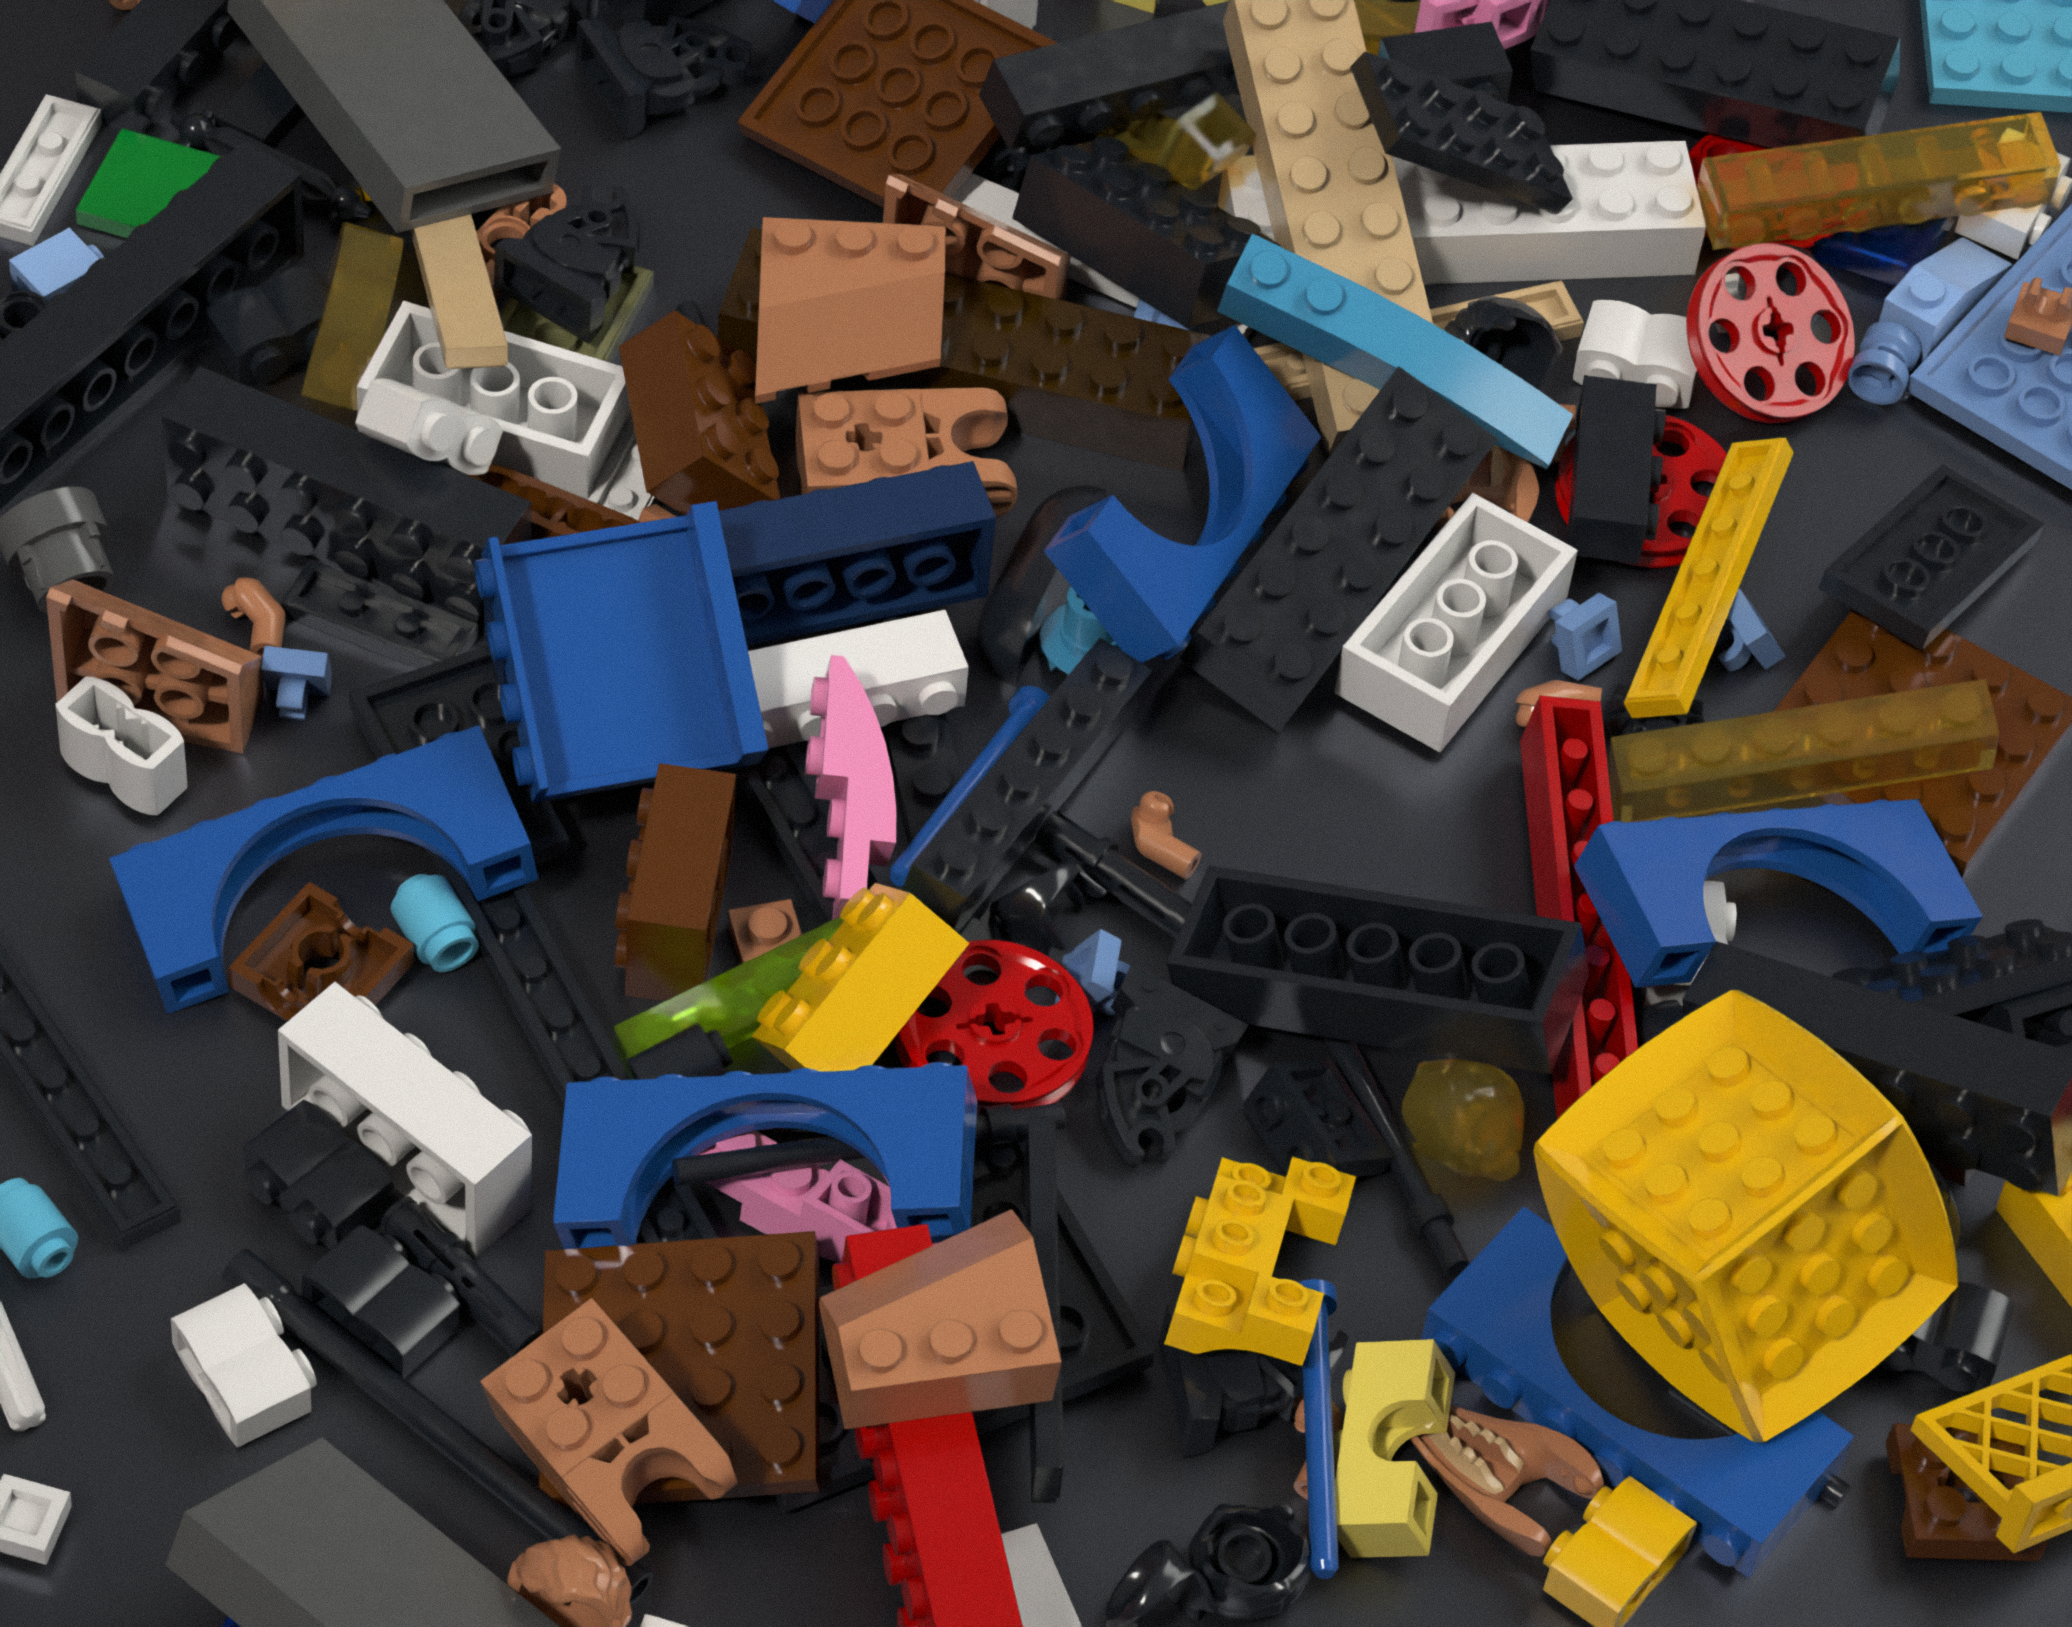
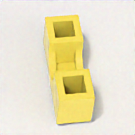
M1434 1339L1356 1343L1353 1367L1345 1372L1343 1378V1397L1346 1405L1343 1429H1339L1336 1432L1333 1443L1334 1460L1337 1466L1335 1477L1337 1539L1350 1558L1429 1556L1438 1494L1416 1461L1394 1462L1392 1458L1397 1449L1410 1438L1422 1434L1447 1433L1455 1372Z

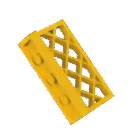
M2072 1354L1915 1416L1910 1430L2002 1518L1995 1536L2013 1553L2072 1529V1462L2060 1466L2037 1460V1449L2072 1458L2071 1436L2038 1428V1418L2072 1426V1405L2039 1397V1391L2044 1389L2072 1395ZM2001 1408L2025 1414L2026 1425L1991 1416V1410ZM1952 1427L1978 1434V1444L1954 1439L1945 1429ZM1990 1437L2025 1446V1456L1990 1448ZM1989 1469L2024 1477V1482L2008 1490L1989 1472Z

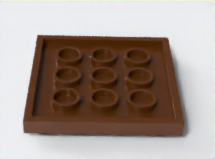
M833 0L746 109L737 123L742 134L882 208H884L886 181L889 175L902 174L952 198L1001 136L979 97L993 59L1057 44L1058 42L974 0Z
M1852 610L1749 741L1745 757L1828 804L1848 805L1871 803L1881 799L1888 801L1918 799L1960 876L1963 878L2071 732L2072 697L1946 628L1921 650L1909 642L1900 640L1889 630L1859 612Z
M815 1231L545 1251L543 1334L589 1299L593 1298L728 1455L738 1484L719 1498L820 1492L819 1243ZM540 1471L539 1487L566 1509H572ZM666 1477L659 1478L648 1484L638 1494L634 1504L704 1500L710 1498L706 1497L701 1490L685 1479Z

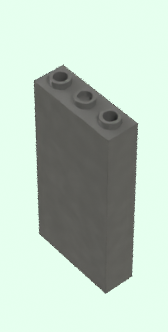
M229 0L228 13L396 233L552 193L561 151L560 146L444 0Z
M323 1437L185 1511L165 1563L169 1569L240 1627H560Z

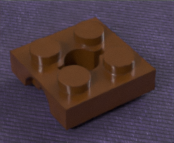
M308 882L228 967L229 987L287 1022L334 982L354 997L358 995L363 996L376 1006L415 963L414 944L386 927L380 933L368 926L360 929L342 911L338 898ZM339 951L338 963L324 969L311 967L306 973L304 982L305 962L308 960L321 961L328 957L332 958Z
M1893 1424L1885 1444L1891 1474H1901L1903 1488H1905V1510L1901 1530L1907 1558L2039 1561L2049 1543L2048 1539L2013 1553L1995 1536L2002 1518L1910 1431L1912 1424ZM1952 1427L1945 1429L1954 1439L1978 1444V1434ZM1990 1437V1448L2025 1456V1446ZM1989 1469V1472L2008 1490L2024 1482V1477ZM1952 1487L1963 1488L1972 1492L1980 1502L1966 1501L1964 1496Z

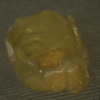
M1456 1058L1437 1059L1419 1063L1415 1076L1406 1091V1097L1402 1102L1404 1121L1418 1141L1412 1144L1415 1151L1431 1161L1449 1167L1454 1173L1459 1172L1463 1177L1472 1178L1476 1175L1477 1177H1488L1497 1181H1506L1513 1178L1520 1171L1519 1155L1517 1152L1521 1151L1524 1142L1522 1134L1524 1132V1115L1526 1110L1515 1081L1501 1069L1487 1063Z

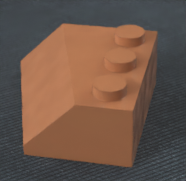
M902 174L888 176L885 187L883 223L946 226L945 273L1065 301L1071 255Z
M763 217L755 404L776 400L777 391L805 386L807 392L811 393L830 389L831 380L862 375L870 381L939 367L942 341L946 226Z
M73 579L49 588L46 601L57 702L84 677L99 678L122 690L129 697L135 709L153 712L172 723L182 735L184 742L244 754L264 697V684L261 672L262 656Z
M1012 1209L820 1297L819 1308L844 1429L1053 1400L1061 1366L1060 1353L1033 1236Z

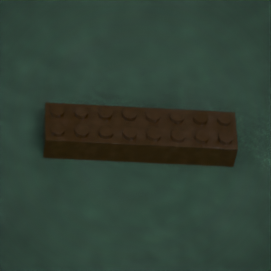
M751 227L718 313L717 338L736 350L741 349L745 351L756 365L762 230ZM945 273L940 366L870 381L862 375L831 380L830 388L840 391L989 388L996 390L1006 402L1008 421L1005 430L1183 472L1196 427L1184 402L1168 379L1190 348L1211 337V335Z

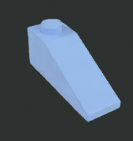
M1962 237L1912 267L1885 298L1879 322H1896L1906 326L1916 334L1921 342L1922 349L1914 367V370H1916L2012 268L2013 264Z

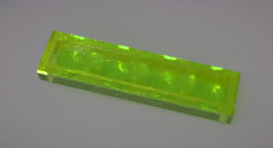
M840 917L833 919L614 1026L617 1041L625 1055L629 1058L695 1023H698L705 1033L715 1028L722 1037L727 1049L751 1038L761 1025L757 1021V1017L766 1002L780 990L787 993L803 973L798 967L804 955L819 940L826 939L829 941L844 920Z

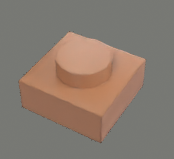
M791 899L728 910L727 926L742 977L799 967L807 950Z

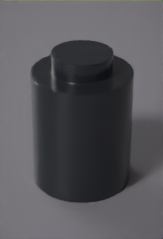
M698 1023L625 1060L633 1080L656 1079L665 1074H678L685 1077L722 1076L725 1074L724 1068L733 1064L731 1055L718 1031L714 1028L705 1033Z

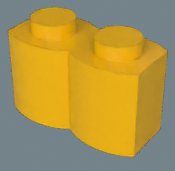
M1631 1476L1624 1479L1614 1490L1607 1485L1602 1487L1593 1497L1583 1514V1520L1587 1523L1575 1534L1568 1530L1563 1531L1551 1545L1543 1560V1564L1549 1568L1543 1590L1594 1627H1623L1638 1610L1649 1593L1665 1579L1681 1560L1690 1546L1697 1522Z

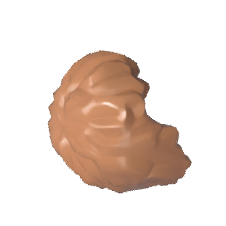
M568 1535L562 1539L536 1543L527 1548L526 1552L522 1553L516 1561L512 1562L507 1576L508 1585L560 1627H626L632 1618L633 1611L629 1602L632 1589L630 1581L626 1575L625 1568L620 1564L619 1558L615 1556V1550L603 1541H594L587 1535L581 1538L577 1535Z

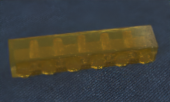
M2041 112L1707 157L1703 158L1697 191L1713 250L1730 247L1743 248L1759 243L1787 239L1805 240L1816 235L1845 231L1862 232L1873 227L1902 223L1919 224L1931 219L1960 215L1976 216L1988 211L2017 207L2027 209L2039 204L2051 203L2061 164Z
M1986 679L1615 736L1611 737L1608 772L1619 821L1624 823L1651 821L1670 816L1679 818L1993 769L2000 734Z

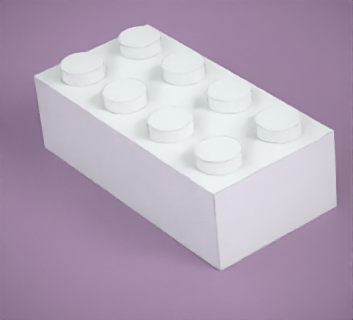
M403 301L357 385L358 413L370 381L376 379H392L425 393L439 396L489 416L500 425L503 433L490 465L515 470L588 499L631 415L623 367L504 331L508 344V365H504V367L445 368L430 308Z
M1472 492L1343 645L1334 693L1434 750L1441 752L1550 619L1548 617V610L1567 598L1578 550Z
M334 982L278 1029L282 1106L289 1111L304 1099L321 1109L341 1128L349 1139L367 1149L388 1169L395 1178L396 1195L399 1199L408 1196L412 1197L417 1202L418 1207L445 1233H456L465 1242V1251L475 1259L532 1209V1134L524 1121L514 1112L506 1109L501 1111L484 1098L468 1076L459 1071L452 1073L435 1060L425 1044L416 1036L410 1033L403 1035L386 1022L376 1006L367 998L360 995L354 997Z

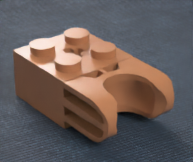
M981 387L798 392L795 444L800 494H808L817 489H833L869 482L879 477H894L925 471L940 465L950 466L974 461L996 518L1002 517L1014 507L1018 498L1014 473L1003 461L974 457L964 453V451L989 447L999 440L1008 421L1006 402L996 390Z
M593 1298L589 1299L480 1381L495 1418L571 1508L583 1517L603 1542L615 1550V1556L619 1558L624 1566H631L646 1555L650 1549V1544L642 1534L641 1522L633 1510L638 1494L648 1484L659 1478L666 1477L685 1479L694 1484L711 1500L722 1497L738 1484L730 1459L723 1448Z

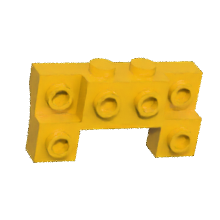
M1222 1157L1209 1200L1198 1196L1195 1197L1172 1274L1184 1277V1281L1164 1344L1194 1354L1224 1349L1247 1350L1303 1366L1324 1293L1306 1288L1293 1280L1272 1277L1285 1230L1336 1246L1356 1176L1337 1171L1325 1163H1311L1292 1157L1287 1175L1284 1177L1268 1172L1256 1164L1239 1163Z

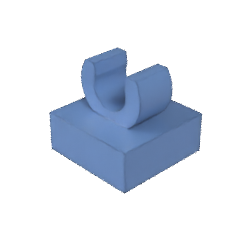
M1738 588L1727 615L1730 620H1725L1715 647L1728 639H1734V643L1730 649L1721 653L1718 658L1728 671H1735L1747 663L1752 652L1766 670L1786 657L1758 611L1741 589Z
M1597 593L1581 605L1574 600L1565 599L1548 610V617L1555 620L1556 633L1551 636V641L1558 647L1561 672L1579 681L1622 652L1617 603L1611 598Z
M264 646L261 672L266 689L278 691L276 707L280 708L279 717L305 721L309 694L327 697L330 695L333 671L328 653Z
M1100 929L1063 956L1062 967L1078 982L1089 1002L1090 1008L1095 1006L1101 1013L1114 1016L1117 1013L1110 1008L1117 994L1114 987L1120 988L1130 966L1118 960L1122 940ZM1056 994L1055 1004L1058 1003L1059 1000H1060V998H1059V996H1058L1057 994Z

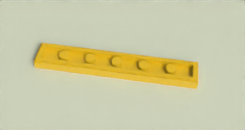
M1786 438L1731 444L1624 700V705L1631 718L1683 715L1688 713L1794 454Z

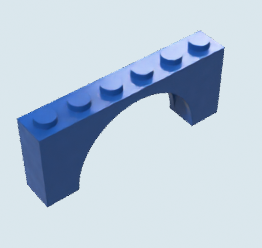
M1236 325L1193 345L1168 379L1178 392L1195 424L1208 467L1210 487L1209 511L1202 535L1196 545L1180 544L1158 535L1139 522L1122 506L1114 495H1111L1070 515L1044 550L1048 558L1122 651L1141 663L1158 655L1162 660L1169 659L1186 647L1192 638L1189 630L1197 620L1214 607L1216 600L1213 595L1220 585L1227 582L1239 570L1238 558L1244 550L1252 546L1264 533L1261 527L1267 516L1275 512L1286 501L1285 489L1290 482L1298 478L1309 467L1310 462L1307 457L1321 438L1314 426Z
M477 725L461 732L446 733L433 742L399 754L382 756L369 765L338 776L321 778L305 788L277 798L262 799L249 808L216 820L198 822L188 830L154 842L137 844L124 853L110 857L109 860L120 893L166 1013L170 1014L230 992L225 978L223 948L229 921L245 891L267 868L291 852L311 843L327 838L355 834L383 835L410 841L430 850L449 863L466 881L477 901L538 880L531 843L480 726Z
M1881 799L1871 803L1848 805L1824 804L1819 807L1787 810L1773 808L1762 812L1737 814L1721 812L1712 816L1688 818L1670 816L1659 820L1626 823L1612 821L1597 826L1574 865L1635 988L1691 982L1716 943L1705 912L1703 900L1704 881L1730 870L1743 868L1772 869L1791 873L1818 883L1837 893L1869 917L1887 936L1899 954L1912 951H1922L1931 954L1948 949L1947 943L1950 940L1971 935L1983 918L1982 913L1918 799L1898 801Z
M934 1062L915 1068L886 1069L881 1066L866 1065L855 1070L820 1072L810 1068H799L789 1073L753 1075L744 1071H732L722 1076L685 1077L678 1074H665L656 1079L619 1080L613 1077H598L590 1082H569L566 1086L553 1217L554 1227L564 1249L615 1245L630 1246L631 1244H636L640 1225L649 1205L657 1192L673 1175V1159L695 1156L717 1142L742 1133L772 1128H795L828 1135L860 1152L880 1171L890 1187L891 1211L897 1228L928 1224L932 1243L942 1242L971 1228L977 1098L967 1065L953 1066L947 1063Z
M1523 1206L1428 1308L1421 1340L1434 1339L1452 1369L1457 1370L1482 1388L1485 1395L1494 1404L1505 1409L1510 1408L1530 1423L1547 1427L1574 1439L1590 1453L1598 1464L1603 1481L1607 1484L1617 1487L1624 1479L1631 1476L1697 1522L1692 1538L1703 1545L1706 1552L1715 1561L1724 1566L1734 1567L1750 1579L1818 1500L1821 1491L1830 1478L1834 1475L1838 1476L1842 1472L1854 1435L1818 1410L1783 1432L1761 1443H1755L1739 1433L1712 1439H1683L1663 1436L1630 1425L1604 1410L1578 1386L1569 1374L1559 1355L1552 1332L1551 1304L1560 1289L1567 1282L1572 1265L1554 1227Z

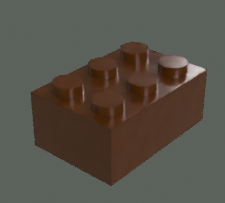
M675 310L619 346L647 493L683 515L687 514L691 505L716 501L718 511L746 506L756 501L780 499L776 479L779 475V470L775 459L771 455L766 431L769 426L768 418L761 403L755 404L756 365L745 351L734 349L714 336L706 326L695 324Z
M659 763L654 789L642 787L637 814V826H641L639 838L632 839L630 843L626 877L630 878L628 892L621 891L615 924V929L619 930L615 953V968L625 970V996L703 1006L732 856L736 774Z

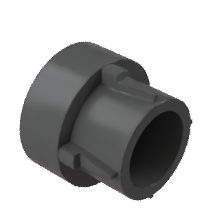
M62 487L45 491L18 503L0 518V549L9 571L17 577L24 578L29 591L33 593L40 611L48 615L46 596L49 588L72 579L105 593L111 592L116 578L103 549L109 540L110 531L97 499L91 490L83 487Z

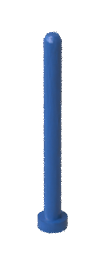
M1023 686L1010 699L1008 705L1010 716L890 868V880L894 885L899 887L904 885L915 859L1047 702L1050 696L1045 691L1035 686Z
M1308 1279L1298 1283L1306 1288L1324 1293L1314 1333L1302 1366L1310 1566L1318 1578L1329 1579L1334 1576L1339 1567L1328 1316L1332 1315L1337 1309V1290L1328 1281Z

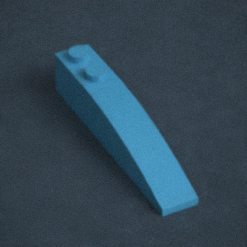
M1253 233L1226 285L1217 312L1380 390L1398 366H1400L1498 439L1495 445L1545 469H1548L1573 416L1571 412L1522 378L1417 314L1362 285Z

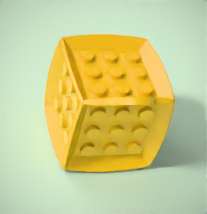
M1730 990L1708 1002L1635 1050L1577 1099L1534 1144L1533 1151L1538 1178L1555 1232L1579 1280L1597 1308L1619 1334L1671 1385L1717 1420L1755 1443L1765 1442L1803 1420L1868 1374L1913 1334L1958 1287L1955 1246L1944 1202L1924 1153L1904 1117L1872 1083L1826 1043L1774 1008L1740 990Z

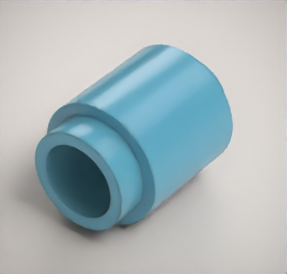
M419 874L407 879L400 885L391 903L390 910L407 940L414 944V951L420 961L430 964L437 972L452 971L467 963L475 955L479 947L475 937V923L447 878L442 875Z
M23 1178L10 1179L0 1184V1248L21 1275L26 1278H48L62 1272L73 1259L74 1250L78 1244L77 1232L40 1186L29 1184Z

